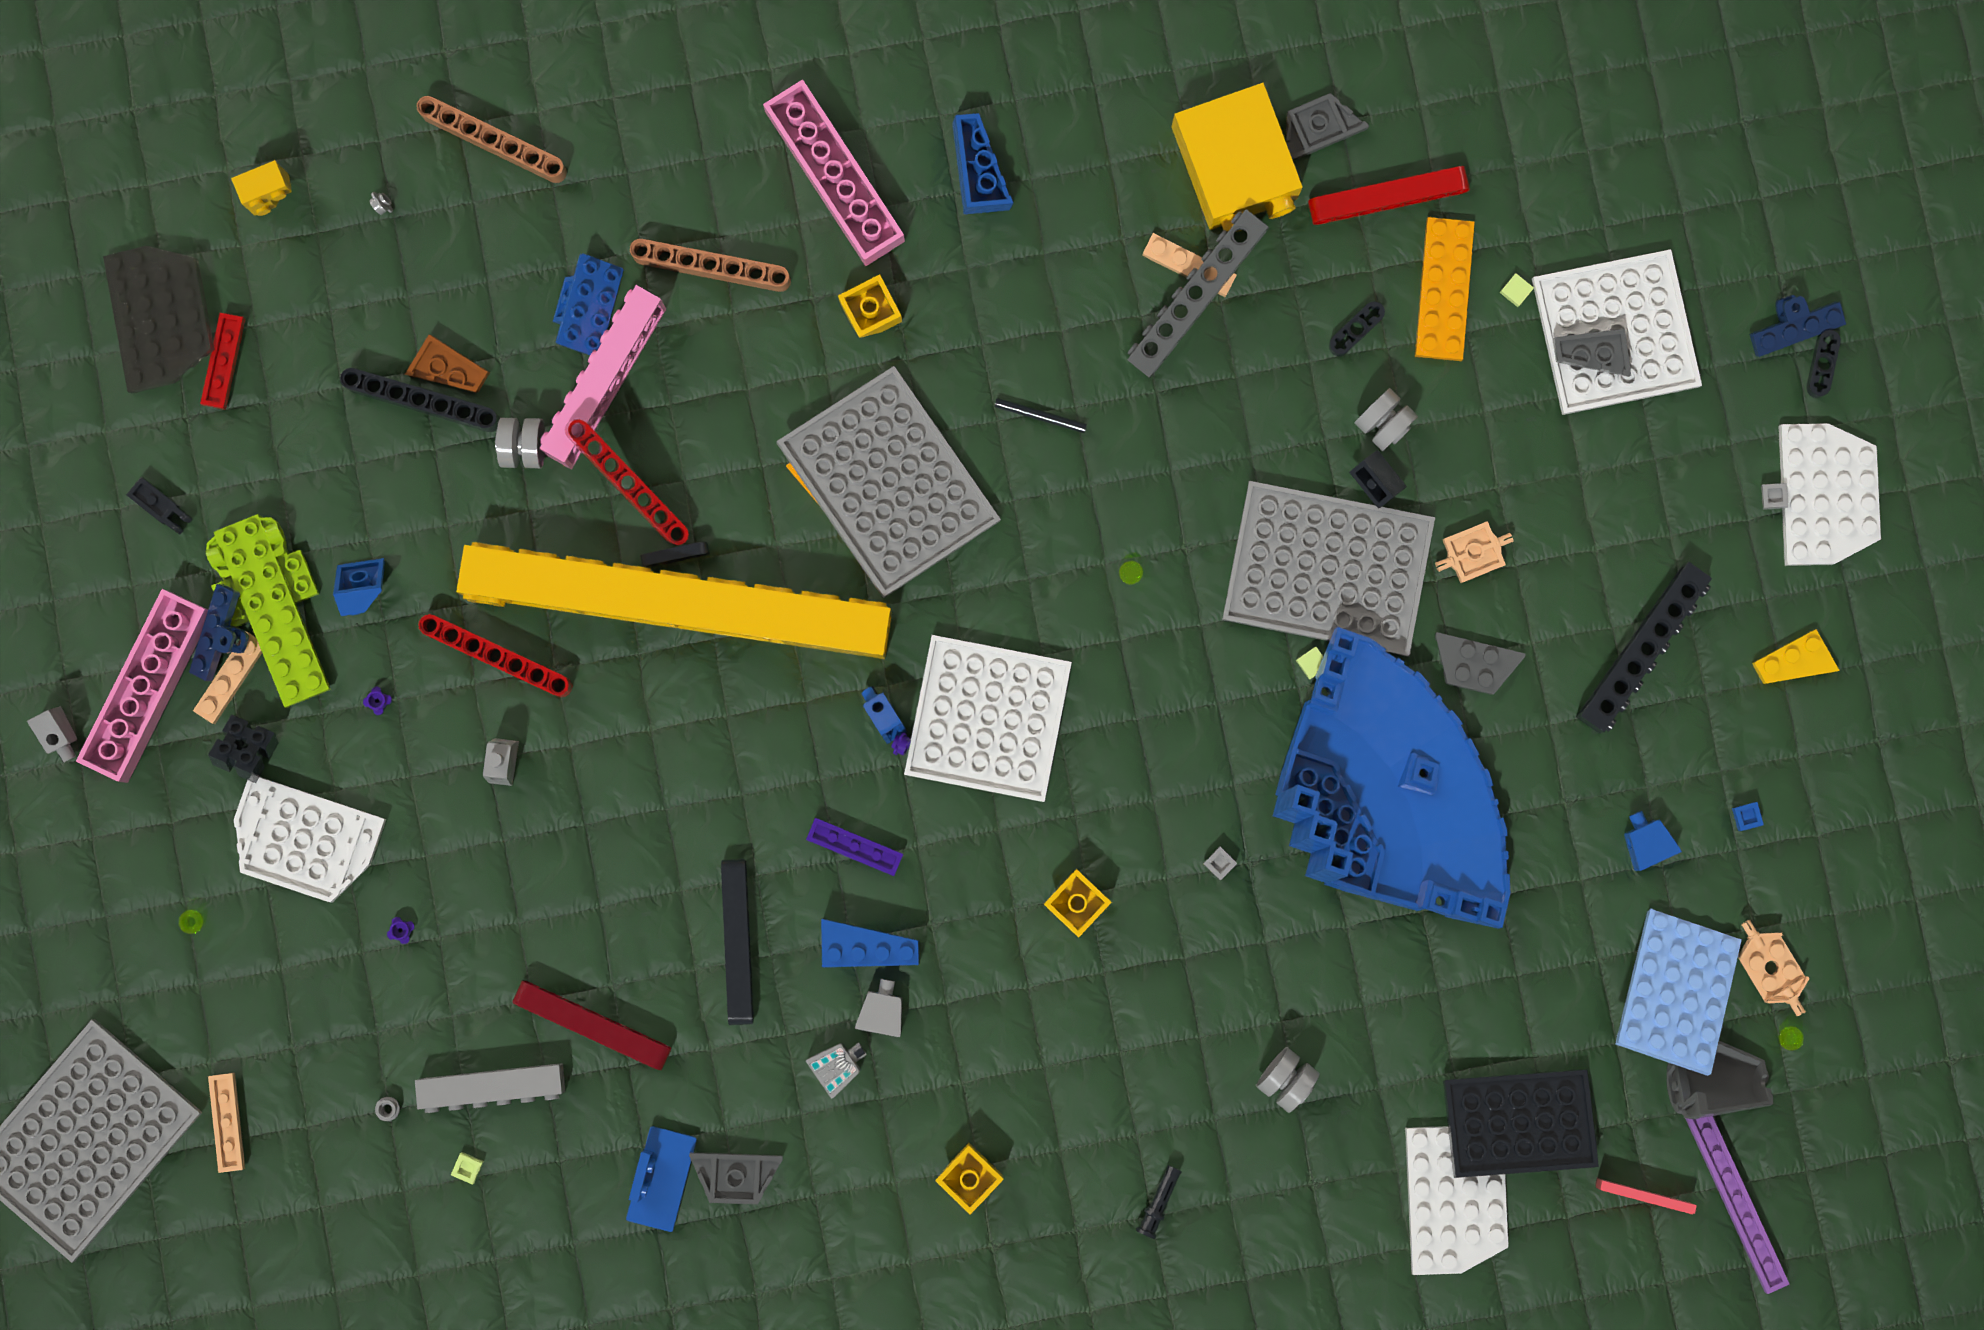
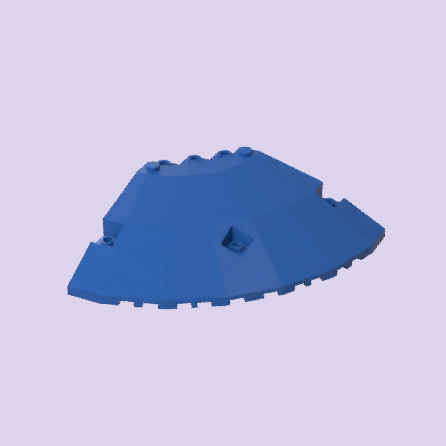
M1340 627L1335 628L1315 676L1316 682L1312 698L1304 703L1275 794L1278 797L1273 816L1295 823L1289 846L1311 853L1305 876L1322 881L1324 885L1348 893L1415 911L1427 909L1445 915L1447 918L1498 929L1503 928L1510 897V875L1507 874L1506 861L1509 859L1508 851H1506L1505 841L1507 828L1504 818H1501L1497 807L1499 802L1498 799H1495L1491 786H1493L1490 773L1488 769L1483 767L1478 757L1480 754L1471 738L1468 739L1461 726L1463 723L1452 710H1449L1441 701V696H1437L1429 687V682L1418 671L1414 672L1404 665V661L1394 658L1373 639ZM1322 688L1327 690V696L1322 694ZM1420 770L1425 772L1424 778L1420 776ZM1437 897L1441 899V905L1436 903Z

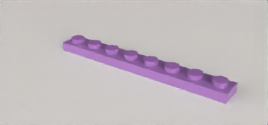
M1713 1116L1699 1119L1685 1118L1764 1292L1769 1294L1789 1285Z

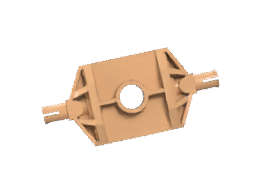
M1751 920L1743 922L1741 925L1748 935L1746 937L1748 940L1738 954V959L1764 1002H1786V1004H1790L1796 1016L1805 1013L1806 1011L1799 1002L1798 997L1807 984L1809 977L1804 975L1781 937L1783 934L1759 933L1756 931ZM1768 961H1773L1776 964V971L1773 974H1768L1765 970V965Z

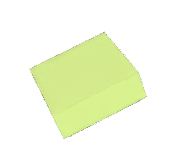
M1515 274L1500 293L1515 306L1519 307L1534 287L1518 274Z
M1314 647L1296 660L1309 680L1316 676L1323 656L1318 648Z
M461 1152L451 1176L473 1185L484 1161Z

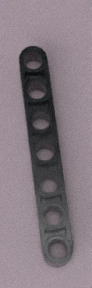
M347 368L340 375L341 384L353 393L482 431L494 432L497 430L500 417L494 410L488 407L355 368ZM357 375V383L355 385L350 386L349 379L352 376ZM380 382V389L377 392H372V384ZM403 389L402 396L394 399L393 394L395 390ZM425 395V402L422 405H416L417 397ZM444 401L448 402L447 410L439 412V404ZM470 408L471 413L469 417L461 418L462 410ZM486 415H493L492 423L483 425L484 417Z
M746 859L722 860L721 879L729 1026L750 1025L754 1023L747 863Z

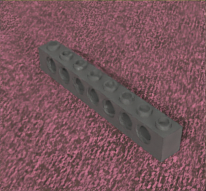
M1247 209L1243 213L1239 211L1231 221L1234 224L1228 232L1224 230L1216 240L1219 243L1213 251L1209 249L1201 259L1204 262L1199 269L1194 268L1186 278L1189 281L1184 288L1180 286L1171 297L1174 299L1169 307L1165 305L1157 315L1159 320L1154 326L1150 324L1142 334L1145 338L1141 343H1135L1127 354L1130 357L1127 360L1149 378L1154 375L1268 231L1269 227ZM1238 230H1244L1247 232L1248 237L1246 241L1238 243L1234 239L1235 233ZM1223 249H1230L1233 254L1231 260L1227 262L1221 261L1219 258L1220 252ZM1213 267L1218 272L1216 279L1212 281L1206 280L1204 276L1205 271ZM1195 286H1199L1203 291L1202 296L1196 300L1190 297V290ZM1179 305H1185L1188 309V313L1184 318H1177L1175 315V309ZM1164 324H1171L1173 327V332L1169 337H1163L1160 333V329ZM1150 342H1155L1158 346V352L1153 356H1149L1146 353V346Z

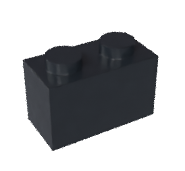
M1378 450L1349 472L1378 509L1407 487Z

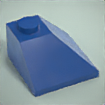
M384 558L337 565L333 595L341 616L365 613L381 593L385 567Z

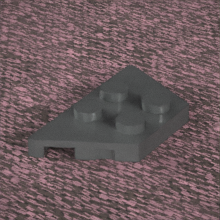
M1329 93L1287 112L1285 142L1294 161L1363 132L1369 128V125L1365 121L1362 122L1353 114L1351 109L1342 105L1335 96Z
M1438 632L1434 636L1440 653V662L1444 669L1445 682L1452 686L1494 695L1525 658V653Z
M690 1152L689 1155L709 1203L758 1204L783 1160V1155Z

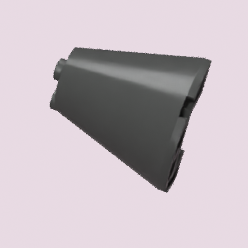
M1718 1041L1712 1072L1708 1076L1671 1063L1667 1064L1669 1099L1674 1110L1678 1114H1682L1684 1118L1699 1119L1766 1107L1773 1104L1771 1089L1765 1086L1769 1078L1765 1060L1724 1042Z

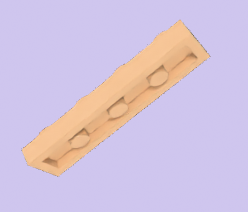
M1154 233L1142 256L1186 278L1194 268L1199 269L1204 263L1201 260L1202 257ZM1211 267L1205 271L1204 276L1206 280L1212 281L1216 279L1218 272L1215 268ZM1236 274L1230 277L1218 294L1226 297L1237 276Z
M246 632L249 635L245 652H231L193 710L212 724H216L262 654L256 637L249 632Z
M235 1073L208 1076L218 1173L245 1169Z

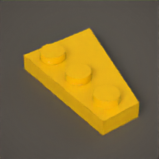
M1817 629L1752 663L1763 684L1840 671Z

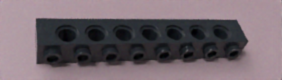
M1690 562L1681 566L1577 714V719L1599 734L1605 731L1609 732L1617 722L1614 718L1618 712L1622 713L1630 703L1628 698L1632 692L1637 693L1644 682L1641 679L1646 673L1650 674L1657 665L1655 659L1659 654L1663 655L1669 648V639L1672 635L1676 636L1684 626L1681 622L1686 615L1688 617L1692 615L1697 608L1695 602L1699 597L1703 598L1709 591L1711 586L1708 584L1712 580L1709 575ZM1683 586H1687L1690 589L1691 594L1689 598L1683 596L1681 592ZM1669 605H1673L1676 607V617H1673L1669 614ZM1656 624H1660L1663 627L1664 634L1662 636L1655 633ZM1643 643L1650 646L1651 651L1649 655L1642 653L1641 646ZM1630 662L1637 666L1635 675L1628 671V664ZM1616 681L1623 684L1624 690L1622 694H1618L1614 689ZM1603 700L1610 704V711L1608 713H1604L1601 710L1600 705Z

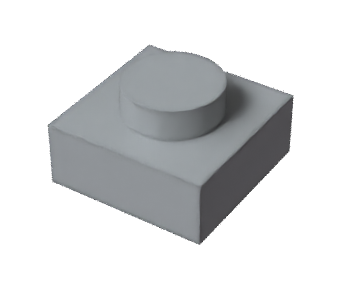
M1787 483L1764 484L1761 486L1763 510L1788 508Z
M1219 847L1203 864L1219 880H1222L1237 863Z

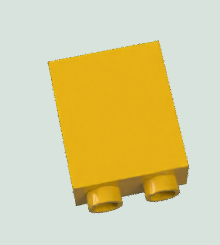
M1264 83L1174 114L1172 130L1209 230L1222 226L1223 230L1228 232L1234 225L1231 221L1239 211L1243 213L1246 209L1253 215L1267 211L1269 219L1284 216L1295 210L1293 201L1298 199L1302 190V184Z

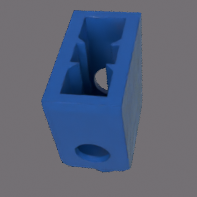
M874 686L867 688L861 693L866 701L863 707L887 744L893 741L897 735L901 736L902 732H907L884 693L878 694Z
M1643 811L1629 816L1634 829L1625 833L1624 836L1635 871L1644 870L1682 852L1660 820L1647 822Z

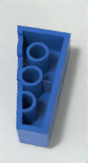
M979 113L956 115L952 125L963 213L974 214L1010 210L1013 201L1007 191L1004 177L1001 175L997 165L996 156L990 147V141Z
M821 919L822 967L919 965V940Z

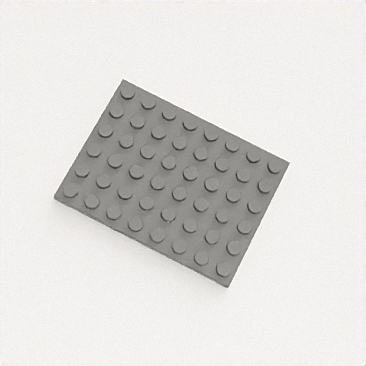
M894 366L777 441L781 451L883 598L1001 520Z
M1249 481L1222 620L1330 641L1334 629L1340 627L1373 639L1384 647L1387 653L1408 657L1435 517L1385 507L1378 509L1375 505Z
M93 1019L1 1124L0 1201L73 1263L202 1114V1111L97 1020Z

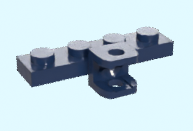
M1790 295L1776 301L1775 307L1780 323L1749 335L1755 355L1760 357L1822 334L1824 331L1846 325L1840 302H1834L1809 312L1807 302L1802 296Z
M216 584L189 673L205 681H213L221 653L245 652L249 635L236 626H230L240 592L224 584ZM238 637H239L240 640H241V643H240L239 646H238L237 643H236V639H237Z

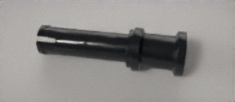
M1170 1165L1167 1166L1150 1207L1147 1206L1144 1210L1146 1214L1140 1227L1136 1228L1137 1232L1156 1239L1155 1233L1160 1222L1165 1219L1163 1212L1182 1171Z

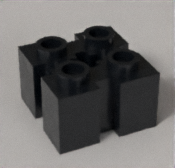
M231 714L222 730L225 736L224 740L217 739L208 756L212 765L228 772L235 768L239 777L256 783L265 768L262 761L263 758L270 759L279 742L274 732L258 725L255 730H252L248 721Z

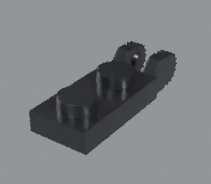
M140 477L126 494L164 525L166 524L179 535L183 532L182 528L170 520L174 513L179 515L185 522L190 523L193 520L179 508V505L143 477Z

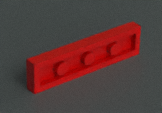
M225 313L219 314L200 402L203 406L226 410L245 323L244 317Z

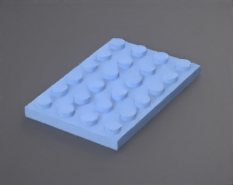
M1649 909L1615 1044L1707 1076L1710 1075L1741 939Z

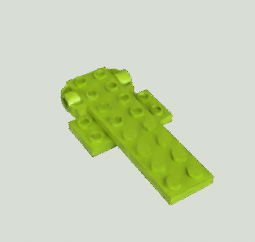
M259 514L214 531L215 536L207 542L206 556L212 568L223 578V581L216 584H224L240 592L230 626L239 627L250 622L284 707H290L331 690L296 603L319 594L302 550L289 554L286 538L280 524L271 517L263 518ZM216 584L211 585L213 592L215 590Z

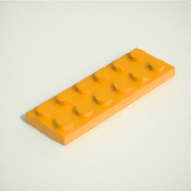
M1431 217L1426 219L1415 357L1453 361L1463 360L1474 234L1473 221Z

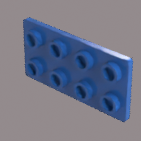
M586 254L579 255L574 276L565 277L553 319V322L560 324L556 339L557 344L587 355H591L594 350L597 351L602 344L600 339L609 325L623 268Z
M655 1126L650 1127L645 1149L640 1154L629 1196L631 1202L626 1217L627 1221L668 1232L673 1231L691 1164L689 1155L690 1152H694L697 1141L696 1137Z

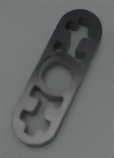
M1374 301L1368 303L1331 338L1329 342L1330 352L1335 356L1347 354L1383 319L1385 315L1383 305ZM1369 308L1371 310L1378 309V318L1373 316L1368 322L1364 320L1370 313ZM1353 323L1361 324L1363 333L1354 335L1350 330V326ZM1347 335L1350 339L1344 344L1343 347L1345 349L1339 348L1337 350L1335 348V340L1340 342Z
M1824 331L1816 340L1806 386L1808 394L1814 398L1823 397L1831 389L1841 338L1836 331ZM1829 336L1833 344L1828 347L1827 353H1820V351L1826 350L1827 342L1823 341V339ZM1820 358H1825L1829 361L1828 370H1821L1818 367V360ZM1820 375H1827V377L1821 378L1820 386L1824 387V389L1817 392V387L1814 384L1819 382Z
M698 542L640 555L642 567L649 568L709 555L710 552L708 542Z

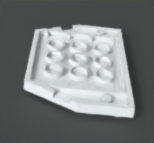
M1781 424L1779 426L1781 483H1787L1788 508H1782L1785 566L1833 565L1881 540L1877 446L1830 424Z
M259 777L256 783L247 780L234 817V826L236 827L238 840L237 851L240 856V873L327 902H334L371 865L387 819Z
M1448 1126L1405 1128L1412 1274L1463 1273L1508 1248L1505 1174L1454 1178Z

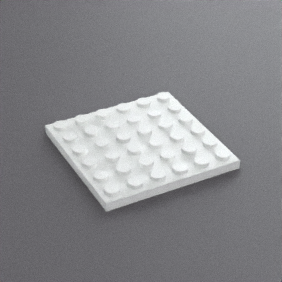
M1671 249L1532 278L1562 415L1702 386ZM1625 329L1631 369L1630 377L1557 363L1555 360L1554 337Z
M932 635L904 775L1045 802L1072 662Z

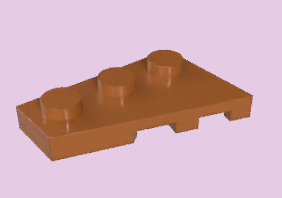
M430 334L405 375L474 392H479L490 374L489 371Z

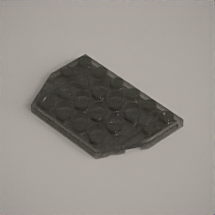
M150 246L103 256L127 392L133 394L176 383L181 379V375L190 368H194L202 358L207 357L215 350L198 259Z

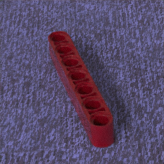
M525 980L521 981L512 1001L513 1004L660 1071H662L672 1049L662 1042Z

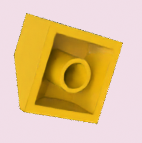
M275 160L231 178L241 204L254 216H263L270 213V209L277 207L279 200L284 199L286 194L292 192L288 173Z
M880 275L838 295L839 302L859 338L881 333L902 322V316Z
M1076 869L1044 905L1077 937H1080L1112 902Z
M968 1143L935 1181L971 1214L1004 1180V1176Z

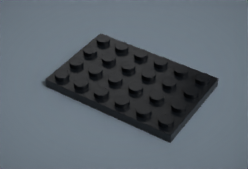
M1587 1070L1443 1080L1454 1178L1599 1167Z

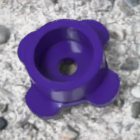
M373 687L367 697L363 699L364 706L372 709L376 715L383 714L385 706L392 702L391 696L381 692L380 687Z
M902 732L901 736L897 735L891 747L894 749L893 754L898 755L899 753L903 756L906 754L911 743V738L907 737L906 733Z
M395 917L392 919V925L387 932V937L391 940H399L402 944H407L410 941L409 935L414 930L415 925L411 921L405 922L400 917Z

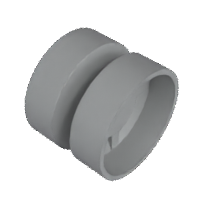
M1391 388L1383 393L1355 421V424L1365 434L1375 427L1379 429L1372 441L1382 451L1391 443L1395 445L1411 429L1409 425L1418 417L1408 405L1397 413L1393 410L1401 398Z
M500 418L496 432L495 448L498 464L501 468H517L521 456L525 468L543 467L545 453L540 449V440L545 433L543 419L526 418L521 431L517 418Z
M1286 1047L1266 1068L1256 1087L1268 1097L1281 1089L1276 1103L1290 1113L1309 1096L1320 1073L1308 1063H1305L1295 1071L1294 1069L1300 1057Z

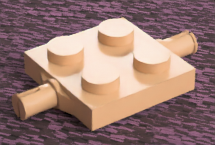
M1487 521L1443 539L1448 558L1435 562L1436 567L1440 566L1437 568L1439 572L1452 567L1456 571L1460 583L1466 582L1505 566L1506 564L1501 554V546L1514 542L1513 537L1504 541V539L1512 536L1511 533L1497 538L1491 531Z

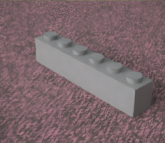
M563 1063L415 1080L417 1109H425V1113L440 1111L439 1107L449 1106V1110L464 1109V1104H473V1108L486 1107L488 1106L487 1102L497 1101V1105L511 1104V1099H521V1103L533 1102L535 1097L544 1096L545 1100L559 1099V1094L565 1093Z

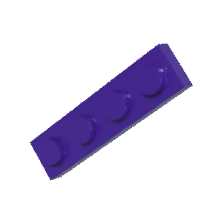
M817 818L814 819L806 838L810 842L892 876H895L903 857L902 853Z

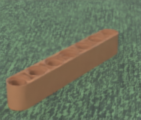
M424 96L419 99L417 110L426 122L548 181L560 183L566 178L567 170L558 157L433 97ZM428 106H435L433 112L425 113V109ZM449 116H455L454 122L450 124L445 123ZM476 126V130L473 133H466L468 127ZM490 136H497V140L493 144L487 143V139ZM511 146H518V150L514 154L508 153V149ZM539 156V160L535 164L528 163L530 157ZM560 166V170L556 174L549 173L551 167Z
M646 239L634 240L630 246V253L633 259L638 264L778 292L787 290L791 284L788 271L778 265ZM639 248H647V253L644 256L636 255ZM663 252L670 253V258L666 261L659 260V256ZM685 257H693V262L690 265L682 264V260ZM708 261H715L716 267L712 270L705 269V264ZM732 265L740 267L736 274H729L728 268ZM754 270H761L763 272L762 276L758 279L750 277ZM782 274L786 278L783 283L777 284L773 281L774 277Z

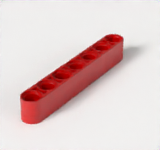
M1458 166L1315 197L1308 201L1313 225H1320L1468 192L1470 187L1465 166Z
M570 420L565 426V434L572 443L666 541L676 545L686 542L689 534L684 524L584 420ZM576 423H579L583 428V432L579 437H575L571 432L572 426ZM592 441H596L599 444V451L596 454H591L588 450V445ZM609 458L616 462V467L611 472L605 468V462ZM625 476H630L632 479V485L628 489L623 488L621 484ZM642 493H646L649 498L645 506H641L638 503V497ZM658 510H662L665 514V519L661 523H657L654 518ZM675 527L681 530V536L677 540H673L671 537V531Z
M425 615L419 621V629L424 635L558 697H566L572 691V682L567 677L435 615ZM435 620L437 623L436 629L433 632H428V622ZM452 630H457V640L450 642L448 634ZM473 640H478L480 644L479 649L471 652L469 649L470 643ZM494 650L501 652V658L497 662H492L490 657ZM521 660L522 669L514 672L512 670L513 662ZM541 669L544 672V677L540 682H535L533 674ZM558 680H564V690L556 692L555 683Z

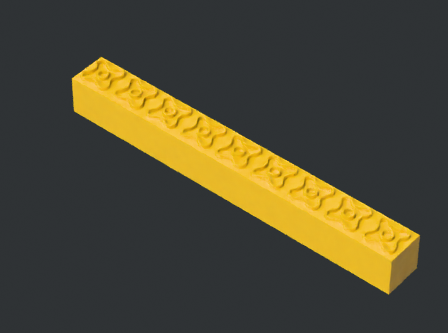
M472 542L471 546L464 545L456 591L463 595V599L473 603L505 607V603L880 659H885L892 617L891 608H888L887 604L856 598H849V602L841 601L840 597L809 591H802L800 595L794 594L792 589L755 584L754 588L747 587L745 582L714 577H707V581L693 574L660 570V574L651 571L650 568L613 563V567L604 564L603 561L566 556V560H563L552 553L519 549V552L516 553L510 550L509 547Z

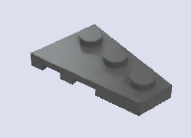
M1625 329L1553 338L1555 360L1557 363L1628 377L1631 376Z

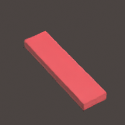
M1599 1178L1596 1180V1188L1602 1191L1689 1214H1695L1697 1205Z

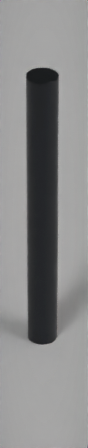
M999 398L996 399L994 406L1081 433H1085L1087 424Z

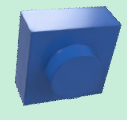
M1757 802L1732 808L1738 831L1764 825Z

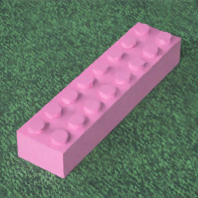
M803 80L763 104L765 113L865 266L905 242L903 232Z
M637 285L626 294L624 299L625 305L622 310L618 309L614 314L612 327L603 333L600 339L602 344L597 351L594 350L588 359L590 364L586 371L582 370L576 379L577 386L574 391H569L566 395L564 408L561 412L558 411L552 420L554 425L549 432L546 431L540 440V449L547 456L571 470L582 452L566 436V424L570 420L580 419L584 420L595 431L666 311V307L660 298ZM576 423L572 426L571 432L575 437H579L583 432V428L579 423Z
M161 590L76 762L118 782H129L199 641L208 609L170 591Z

